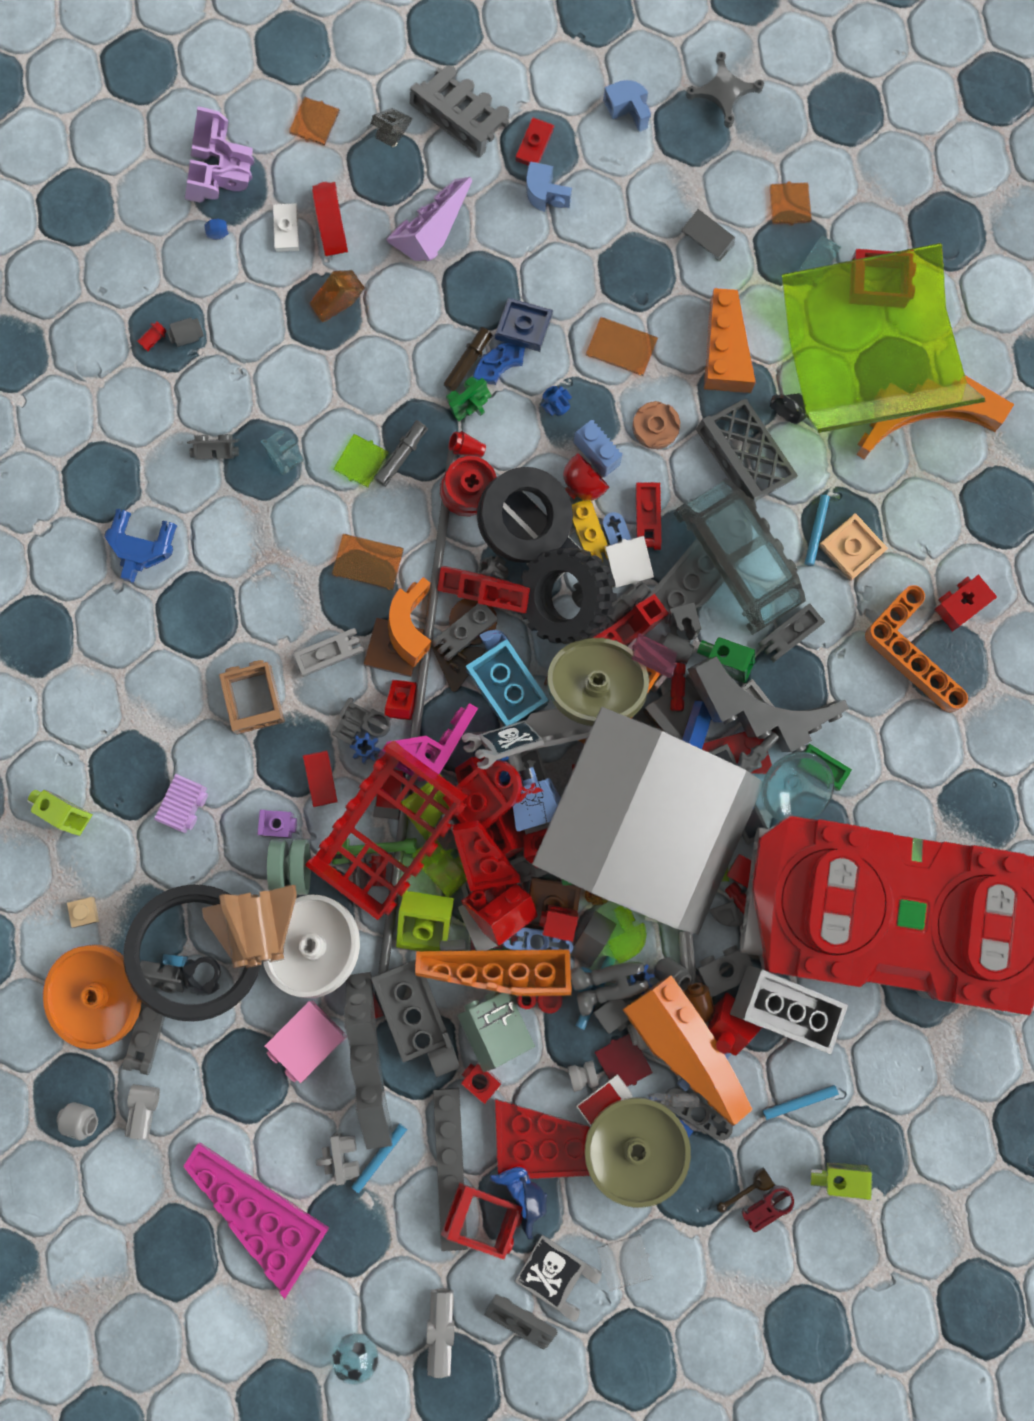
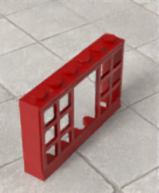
M394 740L384 747L386 752L374 763L372 767L374 770L370 776L363 780L357 795L345 806L347 810L333 824V830L330 835L320 843V849L317 854L305 864L306 867L377 920L384 914L389 916L397 906V903L394 902L398 895L402 897L411 886L408 883L412 875L417 877L425 866L421 862L425 856L430 858L439 845L435 842L439 836L444 838L453 825L449 822L454 816L458 818L467 806L463 802L468 797L467 794H464ZM399 761L415 772L410 780L395 770ZM390 775L406 785L397 799L382 789ZM419 776L434 786L429 795L414 784ZM410 789L425 799L416 814L401 803ZM438 791L454 801L449 810L434 799ZM377 794L432 833L408 868L355 829V826ZM429 804L445 814L436 828L421 818ZM350 833L365 843L357 857L342 847ZM369 848H372L385 858L376 872L361 861ZM338 852L353 862L345 875H342L329 865ZM389 862L404 872L395 886L380 875ZM357 866L372 876L363 890L349 880ZM376 880L391 891L383 904L368 894Z

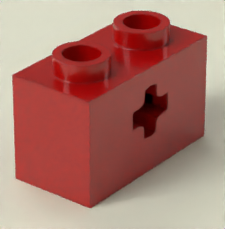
M979 574L972 580L969 576L956 585L959 588L958 591L954 594L948 591L938 599L941 604L934 610L952 631L959 628L997 598L996 594ZM963 598L967 600L965 604L961 602Z

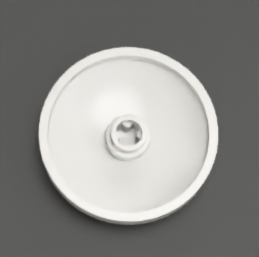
M305 895L296 898L283 947L284 960L263 962L265 970L271 981L280 990L296 997L317 998L333 992L347 980L358 959L360 936L356 921L342 904L326 896Z

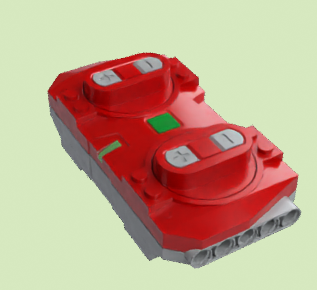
M788 816L769 829L757 828L743 919L740 952L760 956L762 970L770 973L861 987L866 982L915 990L921 998L1030 1015L1034 1008V856L976 845L969 846L945 841L936 842L894 835L891 832L873 830L868 827L820 819L813 820Z

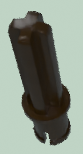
M480 327L471 343H467V349L444 382L446 389L456 391L477 358L483 355V349L493 336L489 330Z

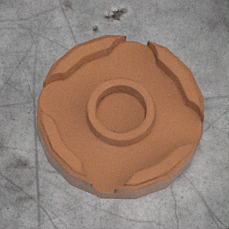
M653 401L644 404L638 409L634 416L632 428L634 436L640 444L651 449H661L668 447L675 441L679 434L681 422L678 413L672 406L659 401Z

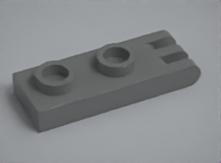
M809 603L760 641L758 645L763 647L768 642L771 644L764 652L768 655L773 650H776L777 654L771 657V661L774 663L823 625L825 621Z
M477 604L431 643L436 647L442 641L444 642L437 651L443 654L449 649L450 652L444 656V659L448 662L458 652H461L478 638L480 634L494 625L498 618L487 605Z
M498 1294L494 1296L484 1313L486 1317L541 1349H547L557 1336L556 1328L537 1318L532 1312L518 1307L508 1298L501 1297Z

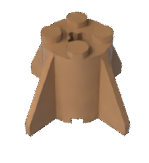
M295 885L271 891H259L260 897L257 894L251 895V893L241 895L223 894L220 895L221 904L202 908L203 919L231 958L233 968L245 966L246 968L260 966L262 965L261 962L265 961L276 962L284 960L283 947L297 896Z

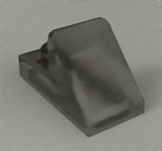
M390 108L374 114L370 124L377 127L376 139L391 147H396L410 125L412 118L394 108Z

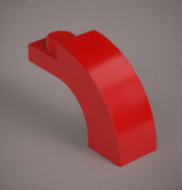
M321 182L318 185L312 186V192L325 256L347 253L348 247L336 183Z
M653 594L637 604L621 620L593 638L614 640L628 647L635 638L638 640L642 638L669 613L657 596Z

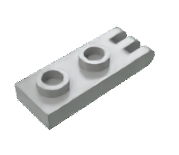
M350 629L294 652L293 654L302 676L305 677L364 652L363 646L352 648V646L361 642L359 637L349 640V637L357 634L356 629Z

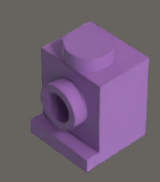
M260 810L257 835L292 839V833H296L297 818H293L294 814L292 812ZM276 819L281 821L279 828L273 827V822Z

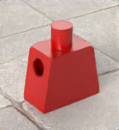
M726 992L714 1005L715 1011L713 1019L709 1021L708 1029L717 1041L716 1048L720 1053L727 1054L730 1052L732 1055L737 1056L763 1027L730 1015L735 998Z

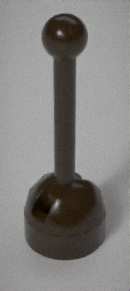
M762 1167L754 1174L752 1185L726 1202H719L717 1204L718 1212L724 1213L728 1206L756 1188L760 1191H767L774 1187L775 1184L765 1168Z

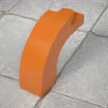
M424 577L418 583L413 582L406 592L401 588L396 592L388 617L390 641L400 657L412 667H415L425 656L431 644V640L415 628L410 617L412 611L429 593L431 582Z

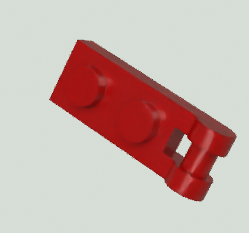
M636 482V538L644 536V532H653V538H645L647 548H653V550H661L662 545L660 482Z

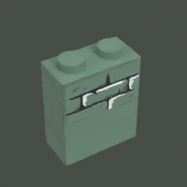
M492 991L484 995L486 1001L479 1003L477 999L464 1006L466 1011L457 1015L483 1072L495 1069L535 1047L511 994Z

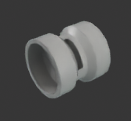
M593 1060L585 1062L582 1068L576 1065L568 1066L574 1092L581 1091L583 1087H586V1084L591 1088L599 1086Z

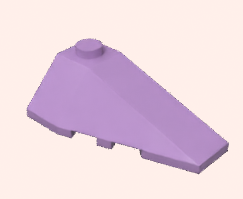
M471 177L453 180L434 196L435 202L425 207L422 206L417 210L419 215L410 223L408 220L401 223L386 239L388 243L414 261H430L438 255L437 251L444 245L472 183Z

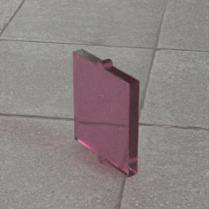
M639 633L636 637V642L632 646L634 649L632 659L671 679L677 666L675 662L677 652Z

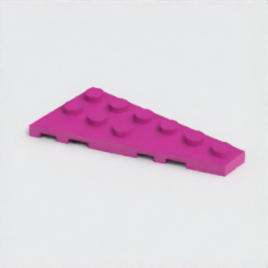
M199 1142L183 1167L202 1192L206 1193L218 1213L222 1214L228 1222V1226L246 1250L257 1260L264 1269L266 1276L269 1280L273 1281L279 1289V1293L286 1299L329 1227Z

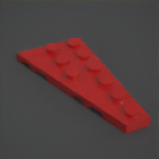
M495 1099L498 1175L508 1169L522 1167L527 1171L529 1179L590 1176L585 1161V1141L590 1126Z

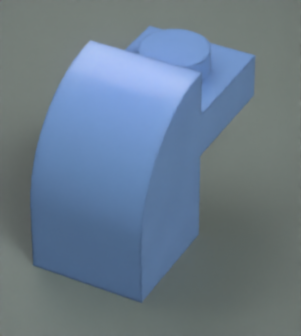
M622 80L604 88L603 101L613 120L630 113L639 132L648 129L651 112L646 104L648 92L645 87L635 81Z
M530 162L527 173V197L530 203L536 209L545 212L547 204H551L556 208H569L572 188L551 184L553 166Z

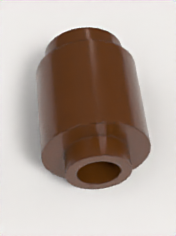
M702 983L690 984L684 991V994L704 1023H707L713 1019L715 1011L709 987L702 985Z

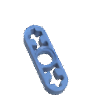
M522 928L514 935L524 937L523 932H527L524 938L525 948L521 947L523 942L513 941L512 945H509V940L502 943L503 947L511 950H546L549 945L548 936H543V931ZM535 934L540 935L543 939V945L539 949H534L530 945V938ZM551 937L550 942H560L561 939ZM563 940V943L567 944V948L562 950H570L571 954L573 942ZM549 946V950H559L557 947Z

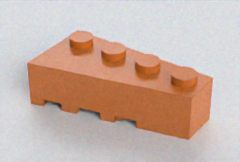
M714 288L709 309L704 389L751 393L756 382L738 290Z

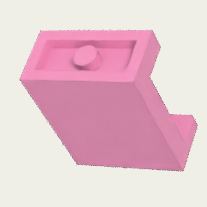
M311 1000L265 1047L269 1050L267 1052L269 1058L276 1064L280 1062L286 1068L285 1074L293 1082L298 1080L299 1083H302L347 1038V1035Z

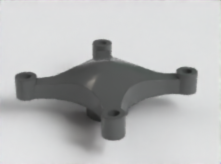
M720 51L716 56L718 72L715 77L702 87L695 88L694 86H689L686 91V98L690 100L693 98H705L713 101L724 114V126L730 128L734 122V116L732 115L734 103L745 94L761 93L764 82L759 79L754 83H748L734 76L725 65L726 54Z

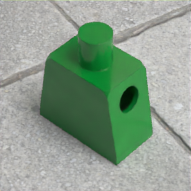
M721 637L717 638L715 644L702 640L697 650V654L707 658L717 656L727 674L744 684L755 663L754 649Z

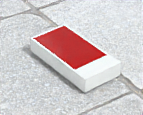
M617 1074L578 1103L576 1107L591 1126L594 1119L603 1109L616 1101L631 1098L633 1094Z

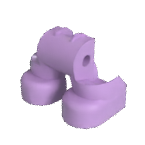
M197 107L191 157L207 160L212 155L220 160L219 165H208L207 163L190 159L185 193L186 200L201 203L205 198L211 200L218 199L219 187L230 191H243L247 188L248 181L252 179V174L249 170L250 166L254 164L252 157L253 148L226 141L229 120L219 111Z

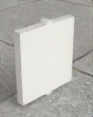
M644 536L630 540L622 539V542L605 546L612 578H614L616 584L615 588L628 584L636 585L639 581L654 577Z

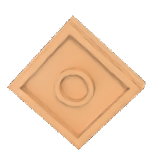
M856 513L819 544L822 551L850 581L888 549Z

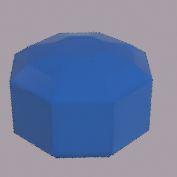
M218 218L211 219L204 224L207 238L219 240L229 234L227 223L224 220Z

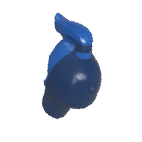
M514 1167L499 1175H491L490 1179L493 1182L507 1186L509 1192L516 1200V1204L522 1207L523 1218L521 1226L527 1238L532 1240L534 1222L542 1218L547 1212V1193L543 1192L538 1184L530 1181L527 1171L522 1167Z

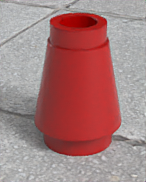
M455 431L449 440V450L457 455L482 458L486 451V444L463 431Z

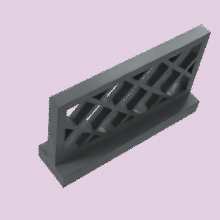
M746 398L712 417L709 415L703 418L696 428V431L747 507L752 506L759 499L798 477ZM743 407L748 415L747 421L735 418L736 410ZM720 419L730 422L728 431L719 429L715 422ZM733 423L746 426L744 436L732 432ZM749 428L760 432V440L748 437ZM730 438L743 441L741 451L731 447L729 444ZM746 443L759 446L757 455L745 452ZM763 447L772 450L774 453L773 460L761 456ZM743 458L756 461L754 470L745 468ZM760 462L772 465L770 475L758 472ZM776 467L783 468L789 476L784 479L774 476ZM757 477L769 480L768 488L761 491L756 484Z

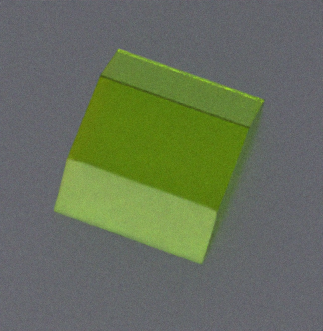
M942 243L782 274L790 347L806 416L817 433L985 402V397L966 381L946 309Z

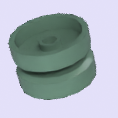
M271 839L267 854V882L269 891L295 885L297 895H308L311 881V870L305 866L307 861L311 859L308 839H294L290 849L284 839Z

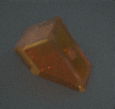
M353 270L333 271L309 304L320 320L325 322L353 305L365 287Z

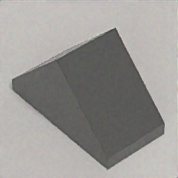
M595 911L573 946L570 955L591 967L607 944L617 924Z

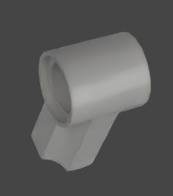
M136 1084L131 1086L127 1106L130 1109L125 1132L126 1137L132 1139L149 1138L153 1111L156 1110L159 1102V1088Z

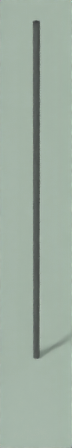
M449 448L445 473L449 466L457 459V454H454ZM442 500L423 634L431 642L433 640L439 595L437 590L440 569L443 565L450 513ZM432 643L430 644L429 651L419 663L410 738L420 737ZM405 773L404 777L408 780H410L412 777L407 773ZM411 789L408 791L403 800H405L412 794ZM401 810L399 812L396 842L404 841L407 835L409 818ZM404 851L394 852L393 857L402 864ZM392 864L390 883L395 886L401 878L402 871ZM397 906L389 916H385L378 974L389 969Z

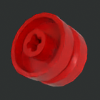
M464 456L456 459L449 466L440 483V496L443 504L449 511L458 516L470 517L477 515L478 503L483 491L491 481L497 478L495 470L487 461L476 456Z

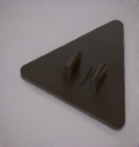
M439 644L436 647L432 645V650L452 692H457L468 677L466 666L485 653L483 647L467 646L447 662L444 656L450 650L448 649L443 654H440L437 650L443 644Z

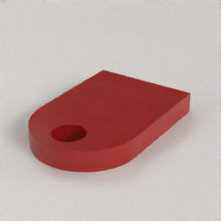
M496 760L486 769L477 767L455 786L468 795L463 802L467 806L457 819L460 823L478 820L486 830L519 800L522 792V781L518 771L508 762ZM503 771H507L511 777L510 783L507 786L500 781V775ZM446 795L443 797V800L450 808L454 801Z

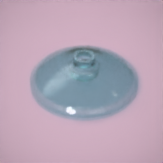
M808 752L788 754L776 761L767 771L761 788L763 804L766 810L778 821L788 816L814 819L824 811L832 798L834 776L828 764L815 754ZM794 779V782L789 785V782Z

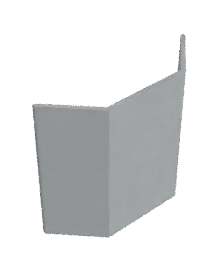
M601 707L532 865L595 895L676 929L699 934L764 782L747 770L668 733Z

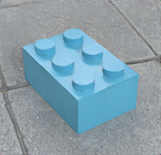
M507 639L466 666L468 675L504 727L528 719L530 714L537 713L549 703V699Z

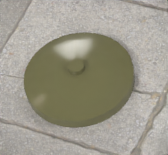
M586 638L565 646L553 658L547 676L548 693L555 707L569 719L587 726H593L601 707L629 718L633 717L643 706L649 687L648 672L641 658L624 644L605 638Z
M632 1097L610 1104L597 1115L586 1136L585 1161L593 1182L606 1197L624 1206L644 1208L665 1201L682 1185L690 1166V1142L683 1124L669 1108L651 1099Z

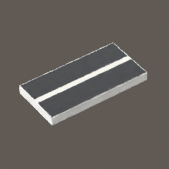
M524 491L513 492L503 504V523L511 534L524 540L535 539L541 535L546 527L547 514ZM569 536L560 547L582 550Z

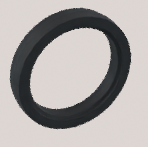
M183 885L157 895L138 912L130 925L125 939L123 960L125 973L131 988L137 997L150 1009L174 1020L203 1021L227 1012L236 1006L250 991L258 977L261 965L246 968L245 966L237 982L226 993L214 1000L200 1004L178 1003L156 992L146 980L140 965V947L143 937L151 923L159 915L174 906L185 903L221 904L220 895H231L230 893L207 885Z

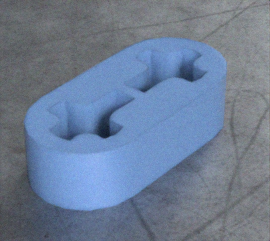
M612 512L604 517L602 527L608 545L618 543L617 538H620L621 542L622 539H631L622 515ZM611 519L614 522H619L617 525L618 533L614 532L612 526L608 527Z

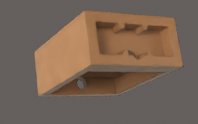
M263 660L253 661L249 663V667L240 669L239 666L225 669V673L219 674L231 728L235 734L238 735L285 722L272 666L268 662ZM265 674L274 710L240 719L231 683Z

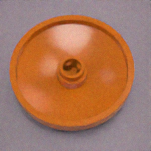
M85 945L69 950L57 959L47 974L43 989L45 1014L54 1031L64 1041L75 1047L100 1049L118 1042L132 1029L141 1009L142 1001L137 997L128 982L123 955L104 945Z

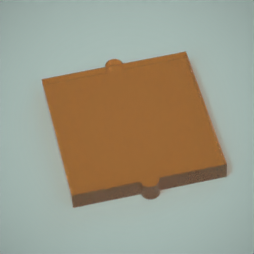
M304 97L289 133L304 138L306 142L312 141L325 146L340 110L324 104V101L319 102Z
M788 181L786 184H770L772 224H790L792 226L794 223H811L808 182L791 183Z

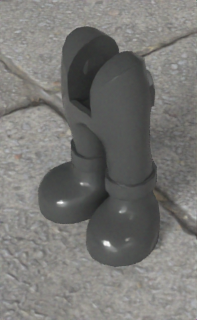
M625 962L600 970H592V973L584 972L578 967L571 969L572 983L576 991L594 984L600 985L616 981V984L578 992L577 1000L581 1015H590L593 1005L598 1001L599 1003H604L610 1000L625 999L649 988L647 980L628 983L626 976L643 972L645 970L643 963Z

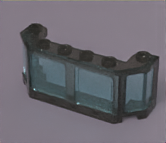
M724 478L715 487L691 502L684 503L678 507L673 514L679 523L684 521L687 525V530L693 532L743 609V617L746 616L750 622L746 627L754 635L804 603L806 598L795 563L785 556L782 543L779 539H774L769 531L770 525L764 517L761 518L759 516L754 500L751 497H747L745 492L729 479Z

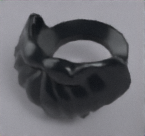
M800 393L789 395L775 394L772 396L770 407L777 411L779 416L785 418L787 422L799 424L807 418L806 405Z
M205 956L198 958L196 961L192 959L186 961L182 971V981L191 993L205 996L214 993L220 988L218 981L221 976V968L215 959ZM206 962L213 966L214 977L204 986H201L194 979L193 974L200 963Z

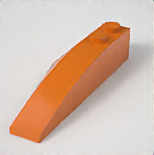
M570 950L416 951L415 976L517 996L571 995Z
M672 975L656 983L622 1009L651 1052L658 1059L661 1058L671 1067L670 1070L677 1076L680 1075L689 1083V1087L693 1091L700 1093L708 1101L707 1103L732 1126L736 1125L753 1110L725 1055L717 1050V1041Z

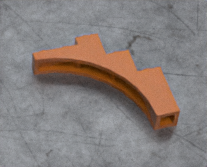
M966 375L959 382L954 380L948 391L928 379L923 386L917 385L911 395L890 384L886 391L881 389L873 401L877 403L872 411L876 413V416L869 425L873 429L870 434L865 432L857 445L861 448L856 455L865 460L872 449L887 435L905 425L925 419H961L979 424L995 432L1003 424L1015 404Z

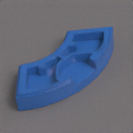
M506 342L497 345L495 349L481 358L475 368L473 377L477 380L483 378L487 384L496 385L499 377L505 370L516 366H523L525 348Z

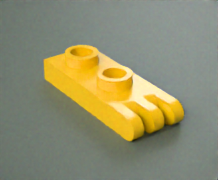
M580 501L572 504V523L582 550L591 552V556H598L602 559V562L601 553L604 552L608 560L605 546H608L592 502Z

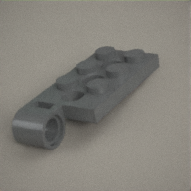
M415 959L372 976L371 980L403 1063L427 1053L437 1078L459 1069L460 1065L427 978L415 976ZM401 985H407L411 988V995L407 999H401L397 996V989ZM411 1009H416L421 1014L420 1019L416 1023H410L406 1020V1013ZM420 1033H425L430 1038L429 1043L424 1047H419L415 1043V1038Z

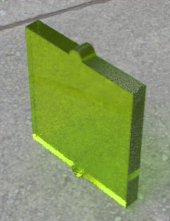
M353 434L333 469L348 477L350 482L355 481L369 488L374 476L387 457L388 451L375 445L372 440L367 441Z

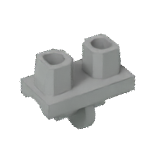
M335 1133L330 1137L333 1156L330 1155V1147H323V1157L316 1159V1165H324L325 1175L333 1173L332 1164L334 1163L336 1185H343L347 1180L360 1175L359 1162H345L344 1153L357 1150L355 1136H342L341 1133Z

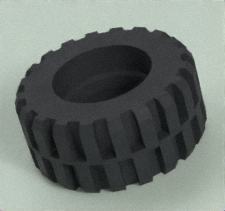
M578 548L551 549L550 552L539 554L538 559H533L528 564L530 570L523 571L521 578L524 581L523 584H519L530 588L526 613H520L523 620L528 619V628L531 631H538L537 636L541 639H548L549 642L555 644L573 643L599 634L601 632L600 628L606 627L610 622L607 616L614 614L615 607L612 606V602L617 601V593H613L612 589L613 586H616L614 578H609L608 574L611 571L608 566H601L602 559L598 556H591V552L587 550H578ZM564 572L572 574L578 580L583 592L582 606L573 619H566L561 616L555 609L552 601L553 585L556 579Z

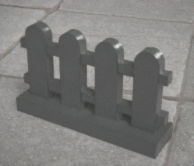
M446 66L443 69L438 67L435 70L436 76L428 83L423 81L419 85L416 82L410 87L409 104L480 158L486 152L487 140L491 142L494 139V133L501 126L506 128L509 125L510 111L506 106H499L493 109L491 107L492 96L489 93L483 92L476 96L473 93L474 82L472 80L464 79L460 83L455 80L457 75L455 67ZM448 86H451L453 90L445 97L440 94ZM468 99L471 103L463 110L458 108L460 104ZM484 112L489 115L481 124L475 121Z

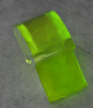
M622 905L612 909L623 933L607 942L618 964L636 956L643 949L647 937L644 922L634 926L632 922L635 921V917L629 908H624Z

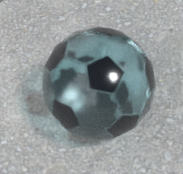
M352 1333L342 1337L335 1345L331 1357V1365L338 1379L352 1385L362 1384L369 1380L375 1373L379 1363V1353L375 1343L368 1336L359 1333Z

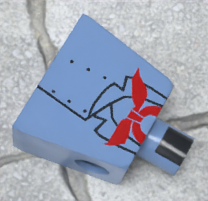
M534 767L519 771L523 784L519 800L513 806L517 832L551 822L561 799L550 778L538 782Z

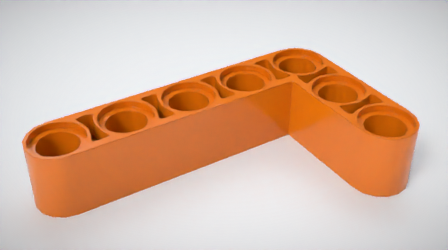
M911 585L903 590L865 632V639L870 646L942 710L952 713L967 704L968 695L966 691L898 631L925 600L923 589L919 586ZM906 594L913 595L915 603H910L906 598ZM890 611H894L899 615V621L891 618ZM875 628L883 632L884 636L882 639L875 636ZM893 645H898L901 648L902 655L894 653ZM912 661L920 665V672L913 670L911 666ZM930 678H935L938 681V689L932 687ZM950 694L957 698V705H953L949 701Z

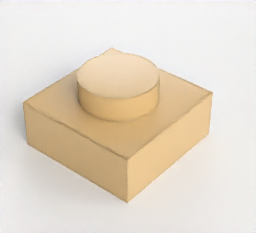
M94 897L67 903L71 928L99 922Z

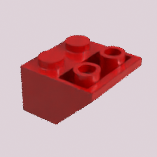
M516 883L475 890L461 900L463 906L482 932L498 946L538 916L531 895Z

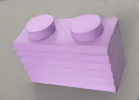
M175 774L154 820L183 833H186L188 829L191 830L197 821L195 813L198 807H202L207 800L208 793H205L207 788Z

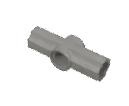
M447 1288L431 1289L430 1319H428L427 1345H429L427 1371L428 1376L434 1378H444L451 1375L452 1346H454L455 1320H453L454 1290Z

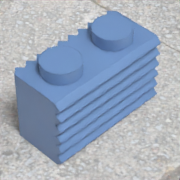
M590 420L575 432L574 444L599 473L606 477L620 466L622 452L616 449V445H613V442L610 441V438H607V434H604V431H600L601 427H597L598 424L594 423L595 420Z

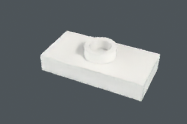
M297 204L273 205L276 252L299 251Z

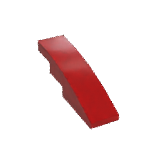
M442 566L437 591L478 601V604L526 613L530 588L498 578Z

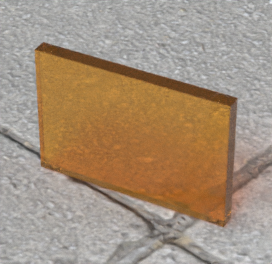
M600 317L586 356L643 376L658 337L606 319L605 317Z
M343 534L332 575L393 590L404 548Z

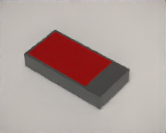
M395 769L401 775H405V772H403L402 770ZM390 775L382 789L397 799L403 790V783ZM377 794L373 817L398 820L400 810Z

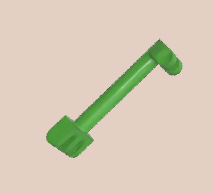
M349 838L342 845L343 848L353 855H358L365 846V844L350 846ZM407 838L404 841L375 843L386 852L405 851L406 854L417 853V838ZM369 848V850L366 852V854L377 853L372 848ZM342 855V859H333L332 865L351 864V861Z

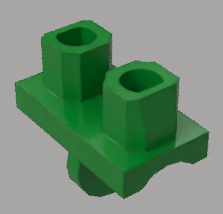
M471 376L465 381V391L462 394L452 391L446 396L454 418L458 422L474 412L480 416L485 413L482 406L488 402L492 395L487 388V382L483 378L477 380Z

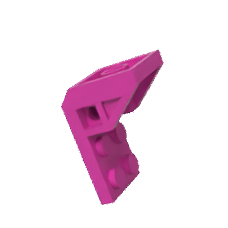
M470 703L465 708L460 707L450 722L454 726L452 729L448 728L443 733L439 742L434 741L428 736L395 741L437 774H440L478 708ZM384 747L382 748V750L380 751V753H379V755H378V757H380V758H381V757L384 755V753L386 752V751L384 750ZM425 753L430 754L429 759L426 758ZM400 761L396 768L410 776H413L415 773ZM420 776L417 778V780L420 781V782H421V781H425V780H424L422 777H420Z

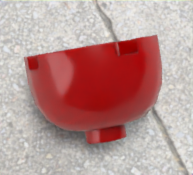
M579 453L573 456L565 465L563 471V479L567 485L565 490L573 499L579 497L583 501H593L604 495L610 488L599 473L595 472Z

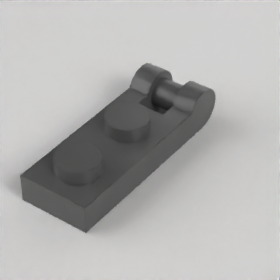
M141 1002L140 1013L134 1024L122 1069L128 1071L135 1069L139 1070L140 1074L149 1075L165 1016L153 1011L143 1002ZM137 1052L145 1053L143 1060L136 1059Z

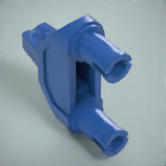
M116 509L111 528L105 531L104 537L121 560L120 566L123 567L121 578L124 581L134 583L138 571L142 572L143 568L148 569L171 557L173 553V546L171 544L177 525L172 522L167 524V521H162L158 538L154 542L125 534L131 513L125 510L121 512V509Z

